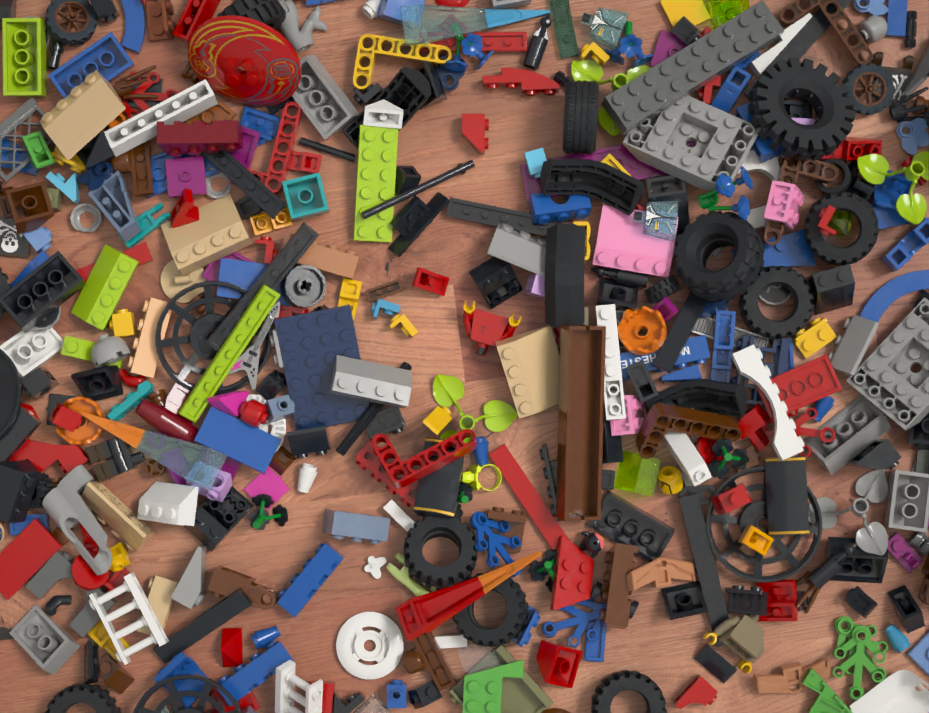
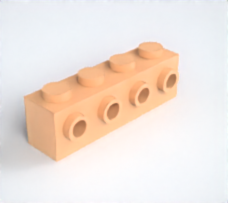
M149 297L148 301L145 300L142 311L145 312L144 318L139 320L137 330H140L139 336L134 338L132 348L135 349L134 354L129 357L127 367L130 368L129 372L151 378L154 377L159 359L155 345L156 326L160 314L168 302ZM171 309L166 314L162 325L161 340L165 337Z

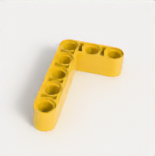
M365 34L361 36L358 44L353 84L361 91H365L372 84L376 54L445 65L446 61H452V53L446 46ZM366 39L373 40L371 48H364V41ZM385 42L392 43L390 51H383L382 46ZM410 45L411 51L408 54H402V46ZM422 48H428L430 50V53L427 57L420 56V50ZM441 51H447L449 53V56L446 60H440L438 58V55ZM363 58L370 59L368 67H361V60ZM360 77L367 78L365 86L358 85Z

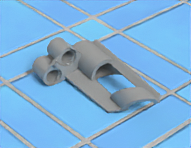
M82 464L68 473L59 482L58 486L45 496L42 506L96 575H102L109 571L111 567L112 554L106 545L108 535L81 497L86 484L94 479ZM79 522L99 546V551L95 558L90 555L70 530Z

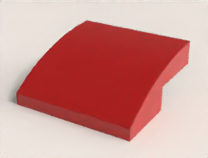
M796 579L756 582L757 587H761L763 592L769 593L767 616H759V621L798 620Z

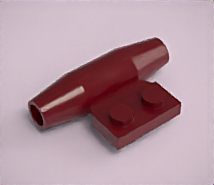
M175 382L165 398V407L145 399L141 400L135 413L148 424L180 444L201 452L205 447L194 442L199 429L192 424L193 421L178 413L190 395V390Z

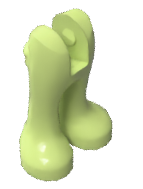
M397 553L394 558L403 565V568L399 570L396 566L388 563L387 570L398 581L409 588L416 597L430 593L410 578L408 568L404 563V555ZM431 586V589L429 590L431 592H434L436 590V587Z

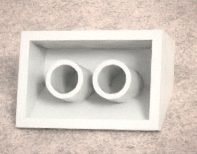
M155 482L139 499L137 519L194 526L199 487Z

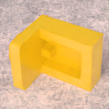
M122 542L109 548L112 554L111 571L115 573L130 564L125 545Z

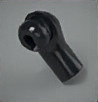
M72 595L53 596L45 605L46 613L52 616L56 614L57 608L60 605H71Z

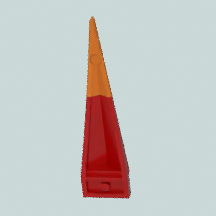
M537 551L486 574L451 587L411 598L396 607V611L406 639L412 641L425 632L430 633L543 553Z

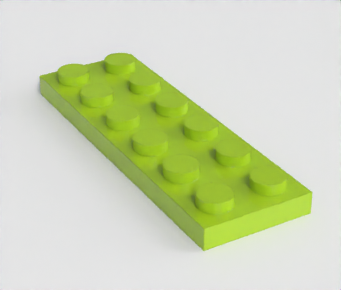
M359 125L353 240L392 242L393 226L390 223L393 220L394 206L363 220L361 212L395 197L398 128Z

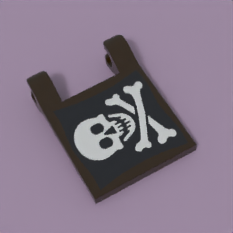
M883 52L874 53L873 64L882 65ZM908 55L904 57L903 69L882 66L885 70L889 71V75L894 80V97L890 101L889 106H893V102L900 100L911 77L913 56ZM876 77L873 78L872 85L880 83ZM881 86L875 88V91L880 94L882 89ZM871 94L872 102L876 101L879 97Z
M0 217V256L29 258L30 243L22 233L17 234L13 218Z

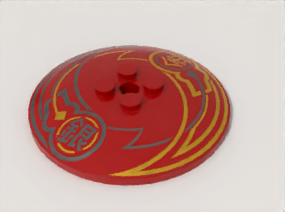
M219 16L199 25L190 38L188 59L193 72L200 81L206 79L213 93L227 101L248 107L274 106L290 98L299 85L301 63L293 46L278 31L260 21L243 16Z

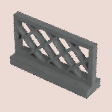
M33 97L0 124V177L6 183L30 163L27 149L16 148V138L22 139L23 136H26L16 135V128L20 125L28 126L29 135L30 126L42 127L41 123H31V115L36 111L42 117L45 114ZM44 137V140H48L46 144L49 147L53 141L50 137ZM4 138H14L13 148L2 147V140ZM13 151V161H2L1 152ZM15 151L27 152V159L24 162L15 161ZM1 164H13L12 172L6 176L1 171Z

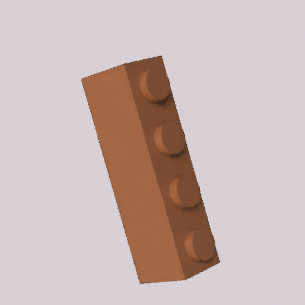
M291 234L290 237L285 236L282 248L293 236V234ZM314 241L296 264L314 266L322 272L354 280L360 258L356 256V252L346 250L344 253L338 251L336 246L327 244V247L320 246V242Z

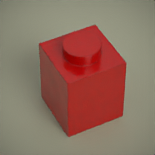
M58 402L49 420L66 430L74 432L75 428L78 429L82 422V415L78 411Z

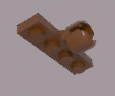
M150 140L117 157L115 155L111 157V164L115 172L119 170L121 174L132 173L133 192L136 198L154 195Z
M432 631L430 633L425 632L415 638L413 642L416 647L404 652L402 656V662L406 671L409 674H415L422 670H428L439 692L457 685V680Z

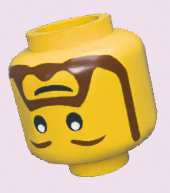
M666 466L657 474L660 491L664 494L673 495L682 490L684 482L678 468Z

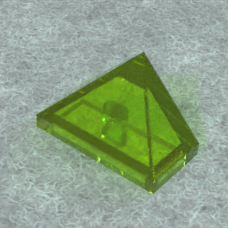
M847 211L834 212L828 223L831 229L837 231L834 236H849L853 214Z

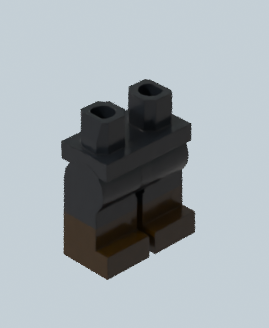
M118 437L86 447L91 464L111 458V460L92 466L98 482H104L137 468V465L146 461L143 452L140 451L133 454L132 446Z

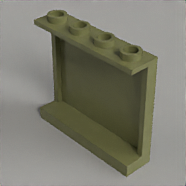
M500 645L467 674L512 663L517 660L503 645ZM524 668L523 678H502L501 713H541L546 707L549 708L553 704L550 697ZM464 677L457 682V685L449 689L451 693L449 697L456 705L460 703L463 706Z

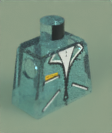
M599 7L595 16L584 12L581 23L591 27L588 34L589 37L611 50H615L629 13Z
M679 201L648 202L645 212L634 211L633 222L644 224V234L674 241Z

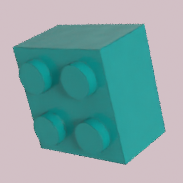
M320 173L282 182L293 222L330 213Z

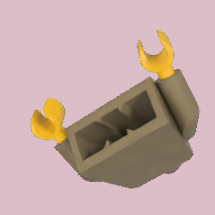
M759 615L733 616L714 628L715 631L713 633L706 632L703 635L704 639L712 635V640L708 642L710 645L715 644L717 636H720L719 640L743 659L738 662L737 668L742 670L746 665L743 670L745 673L751 672V664L755 663L764 652V629L757 624Z

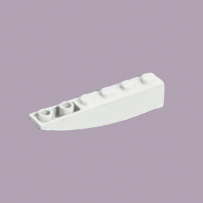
M615 304L599 305L595 307L596 324L606 326L604 379L606 421L626 419Z

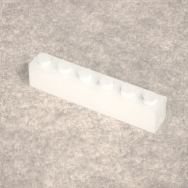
M205 79L104 133L115 157L157 136V121H164V125H174V121L184 122L218 103L215 94Z

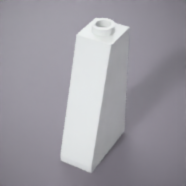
M667 430L663 438L667 448L692 484L696 486L711 478L712 476L705 461L685 433Z

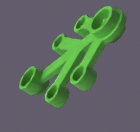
M841 616L835 621L834 628L838 633L836 647L845 644L846 636L850 640L853 629L860 626L859 624H854L852 619L847 616ZM843 622L847 623L845 629L841 628V623ZM867 625L866 627L868 628L873 627L874 632L871 635L872 637L875 636L877 628L873 625ZM872 641L878 649L879 644L884 643L885 648L880 651L886 652L888 650V644L885 641ZM857 645L850 649L848 658L856 653ZM864 648V654L868 657V659L873 663V665L878 670H881L883 672L885 679V669L880 666H877L868 654V652L866 651V649ZM855 664L853 665L852 672H848L847 670L845 672L849 675L854 674ZM881 674L878 677L874 676L875 679H880L882 677Z
M863 625L855 627L852 631V638L842 646L836 647L834 651L838 659H843L846 656V652L857 645L856 653L841 665L833 668V675L836 678H841L844 676V672L855 664L853 685L848 690L850 698L855 701L864 696V689L861 686L863 665L872 674V679L875 682L879 683L884 679L883 672L878 670L864 654V648L866 646L872 652L877 663L885 661V653L880 651L871 641V631ZM860 632H863L866 636L865 638L860 639L858 637V634ZM842 649L844 654L842 656L837 655V650ZM882 654L883 659L877 660L876 655ZM838 668L842 670L840 675L835 673V670ZM876 673H880L882 677L880 679H875L874 675ZM859 690L860 695L854 696L853 691Z

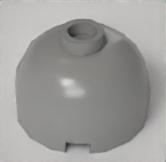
M108 334L98 337V342L91 349V359L95 368L102 367L105 362L111 365L131 354L127 343L118 336L109 337Z

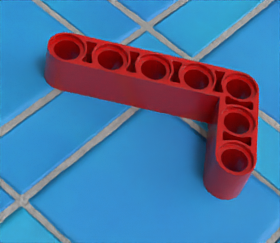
M296 102L287 103L283 109L267 173L248 169L254 176L260 177V181L269 190H271L269 188L270 183L278 181V188L271 190L275 195L280 194L283 190L282 182L286 180L288 166L302 118V110ZM297 108L298 113L295 116L288 115L289 109ZM286 126L293 127L291 134L283 133ZM283 144L289 146L288 151L285 153L279 152V147ZM276 163L284 164L281 171L274 170Z
M464 429L401 462L385 434H376L371 442L374 453L392 485L396 488L406 487L472 452L477 446L474 431ZM465 438L472 439L470 443L463 442ZM380 442L386 443L385 446L381 448H378L377 444ZM448 447L455 448L453 452L446 451ZM431 456L438 457L436 461L429 460ZM389 458L395 459L393 463H385ZM414 465L421 466L417 471L412 470ZM398 474L404 475L400 480L394 479Z

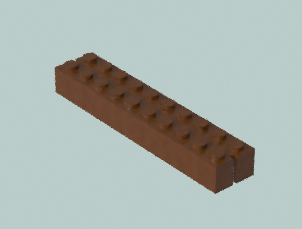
M561 325L556 518L564 522L581 521V519L584 521L601 520L606 326Z

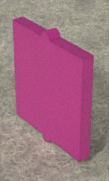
M268 466L265 474L260 473L244 490L252 498L258 494L269 495L275 504L290 488L281 480V476H277ZM272 504L269 508L264 509L269 510L274 504Z

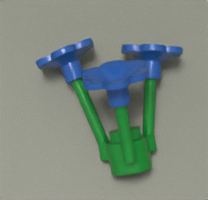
M743 166L740 167L741 176L736 178L733 183L731 177L720 174L716 180L715 189L698 196L700 207L702 209L708 208L709 212L733 210V212H738V216L742 220H746L750 213L749 199H746V196H741L738 204H733V206L715 205L718 203L717 194L720 193L730 198L735 191V185L739 186L745 183L750 190L753 189V182L748 171Z

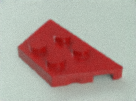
M559 536L550 605V610L552 611L590 599L594 560L565 536Z

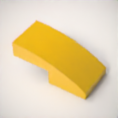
M343 278L338 307L350 304L354 322L362 282Z
M100 620L88 635L119 661L115 653L117 649L102 620ZM123 637L120 638L125 649L131 646Z

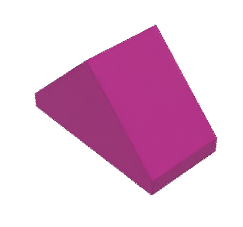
M248 390L234 391L207 398V402L224 413L238 417L240 408L246 401L249 392Z

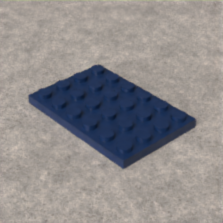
M350 304L274 319L290 399L295 404L293 416L296 431L358 421L370 406L369 401L329 393L336 355L361 360Z

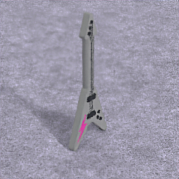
M277 301L268 313L254 343L240 355L228 373L231 374L239 370H245L253 390L256 389L260 346L275 317H279L280 301Z

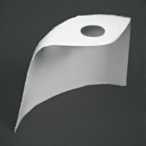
M900 670L884 679L849 707L853 713H929V691L921 683L925 684L928 688L929 684L909 670ZM918 686L921 691H917L915 687Z

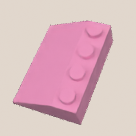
M603 204L592 264L668 278L679 217L674 216V220L655 218L648 227L646 223L649 224L650 220L646 221L647 211L634 209L629 216L608 204ZM634 212H642V220H634ZM660 214V215H663V216H665V217H666V216H667V217H673V216H670V215ZM657 221H660L658 226L659 231H657V229H654ZM666 221H667L668 225L670 226V228H671V230H672L673 233H671V231L669 230V228H668V226H667V224H666Z

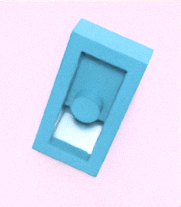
M50 171L46 175V178L74 203L78 204L80 202L79 181L77 180L79 175L77 173H74L66 183H64L66 179L58 172L54 174Z

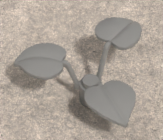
M874 470L860 477L856 483L855 491L864 498L856 499L852 506L840 512H836V503L830 498H817L822 515V529L834 527L837 523L836 516L852 511L855 516L863 518V525L865 527L859 529L856 533L858 547L867 553L879 556L885 554L888 547L886 529L879 522H872L868 526L866 520V512L869 509L868 501L879 503L887 497L888 483L884 470ZM810 504L808 506L809 522L815 526L814 512Z

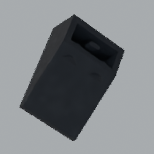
M672 175L646 179L644 187L647 206L651 204L659 214L679 217L676 235L683 234L685 231L684 227L689 223L685 181ZM675 203L676 205H674V207L669 211V213L666 214L667 211H668V210L672 207V205ZM649 206L648 211L653 212Z
M232 486L223 502L207 499L196 510L194 526L184 525V527L212 552L254 505Z

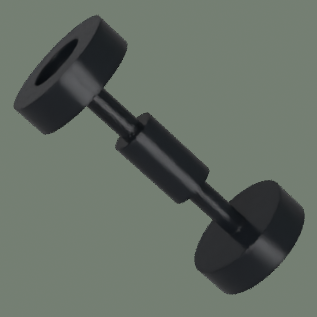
M597 581L590 595L591 600L595 601L598 595L601 596L602 583ZM634 599L631 602L629 619L633 617L639 604Z

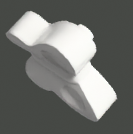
M369 556V563L364 569L366 572H371L373 577L378 579L381 577L380 568L387 560L385 557L375 558L374 556Z

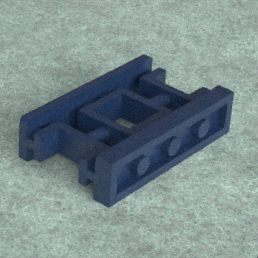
M742 335L737 340L736 349L739 351L745 349L747 341H749L748 347L754 345L755 336ZM772 339L771 348L755 346V348L760 349L763 355L761 359L763 365H767L771 372L770 379L785 373L790 341ZM778 346L776 369L773 372L774 364L764 363L765 352L776 353ZM736 369V376H732L731 383L741 385V379H743V385L746 388H752L751 400L747 399V403L763 405L762 401H759L756 385L748 384L749 379L740 375Z

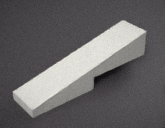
M810 13L785 29L777 40V45L750 63L749 67L757 78L812 18Z

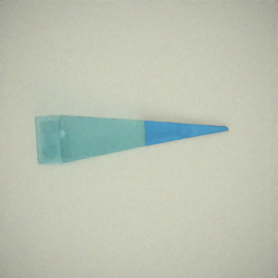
M425 4L400 6L406 46L428 44L543 16L551 12L550 10L484 9Z

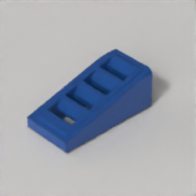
M697 364L660 376L661 382L702 379Z

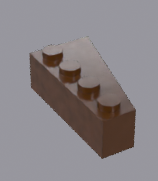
M615 543L609 552L605 554V563L608 564L607 571H604L603 582H606L605 590H602L601 601H604L603 609H600L599 620L602 621L601 626L618 629L628 627L631 599H628V595L631 596L632 591L628 590L626 577L631 571L636 569V562L633 561V556L635 553H638L639 546Z

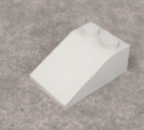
M53 328L43 331L30 329L27 333H24L22 330L3 343L0 349L12 359L18 369L22 382L36 369L42 368L62 350L64 340Z

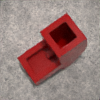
M759 403L746 411L743 418L740 419L738 426L741 431L740 438L743 440L748 436L750 443L761 451L770 442L761 430V427L770 418Z

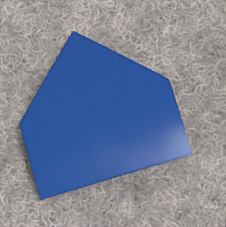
M246 106L240 124L261 132L258 147L277 136L281 117Z

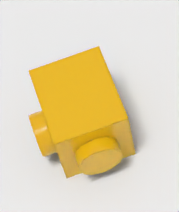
M128 309L117 310V314H112L110 328L111 331H114V336L120 338L137 336L134 313L128 312Z

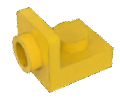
M595 42L591 45L587 43L580 51L582 53L580 56L582 61L589 54H592L591 58L598 65L601 63L605 66L610 60V56Z
M398 314L390 320L392 324L389 327L392 330L402 323L403 326L400 328L406 336L411 335L414 337L419 333L404 314L402 316Z

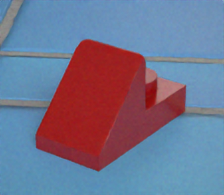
M184 188L170 212V226L172 228L199 220V208L194 206V198H192V190Z
M418 267L412 286L439 296H445L450 278Z

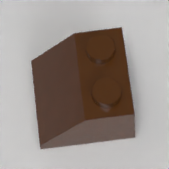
M44 181L6 190L17 234L37 230L54 216Z

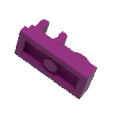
M898 532L888 539V552L908 574L923 562V559Z

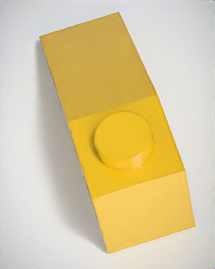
M437 406L424 419L423 424L438 436L453 419L450 416L452 412L445 406L442 408Z

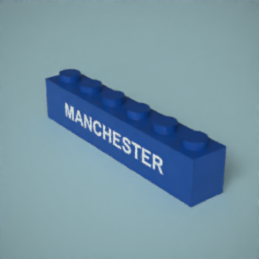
M705 335L688 339L675 364L676 369L687 367V363L693 361L695 364L706 363V359L710 358ZM661 347L648 355H636L631 352L620 353L622 381L630 379L625 368L641 360L644 361L648 372L657 370V373L665 372L653 366V362Z

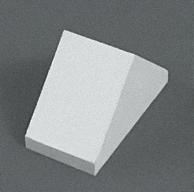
M384 99L365 106L363 125L401 129L404 110Z

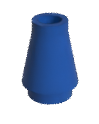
M826 396L815 401L814 408L817 410L818 416L814 420L821 422L822 418L834 406L833 402L835 399ZM814 410L812 411V414H811L810 417H813V416L815 415V411H814Z
M486 436L476 437L477 446L473 450L477 465L488 464L489 441H487Z
M275 625L270 628L254 631L251 638L257 649H263L281 635Z

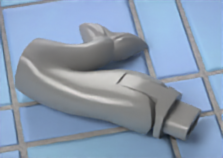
M278 0L286 11V18L280 29L296 53H302L314 45L312 38L313 29L327 31L326 24L320 20V7L317 6L304 22L301 31H299V16L295 4L292 0Z

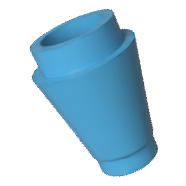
M894 624L884 630L893 650H896L898 654L911 645L909 643L910 639L895 627Z

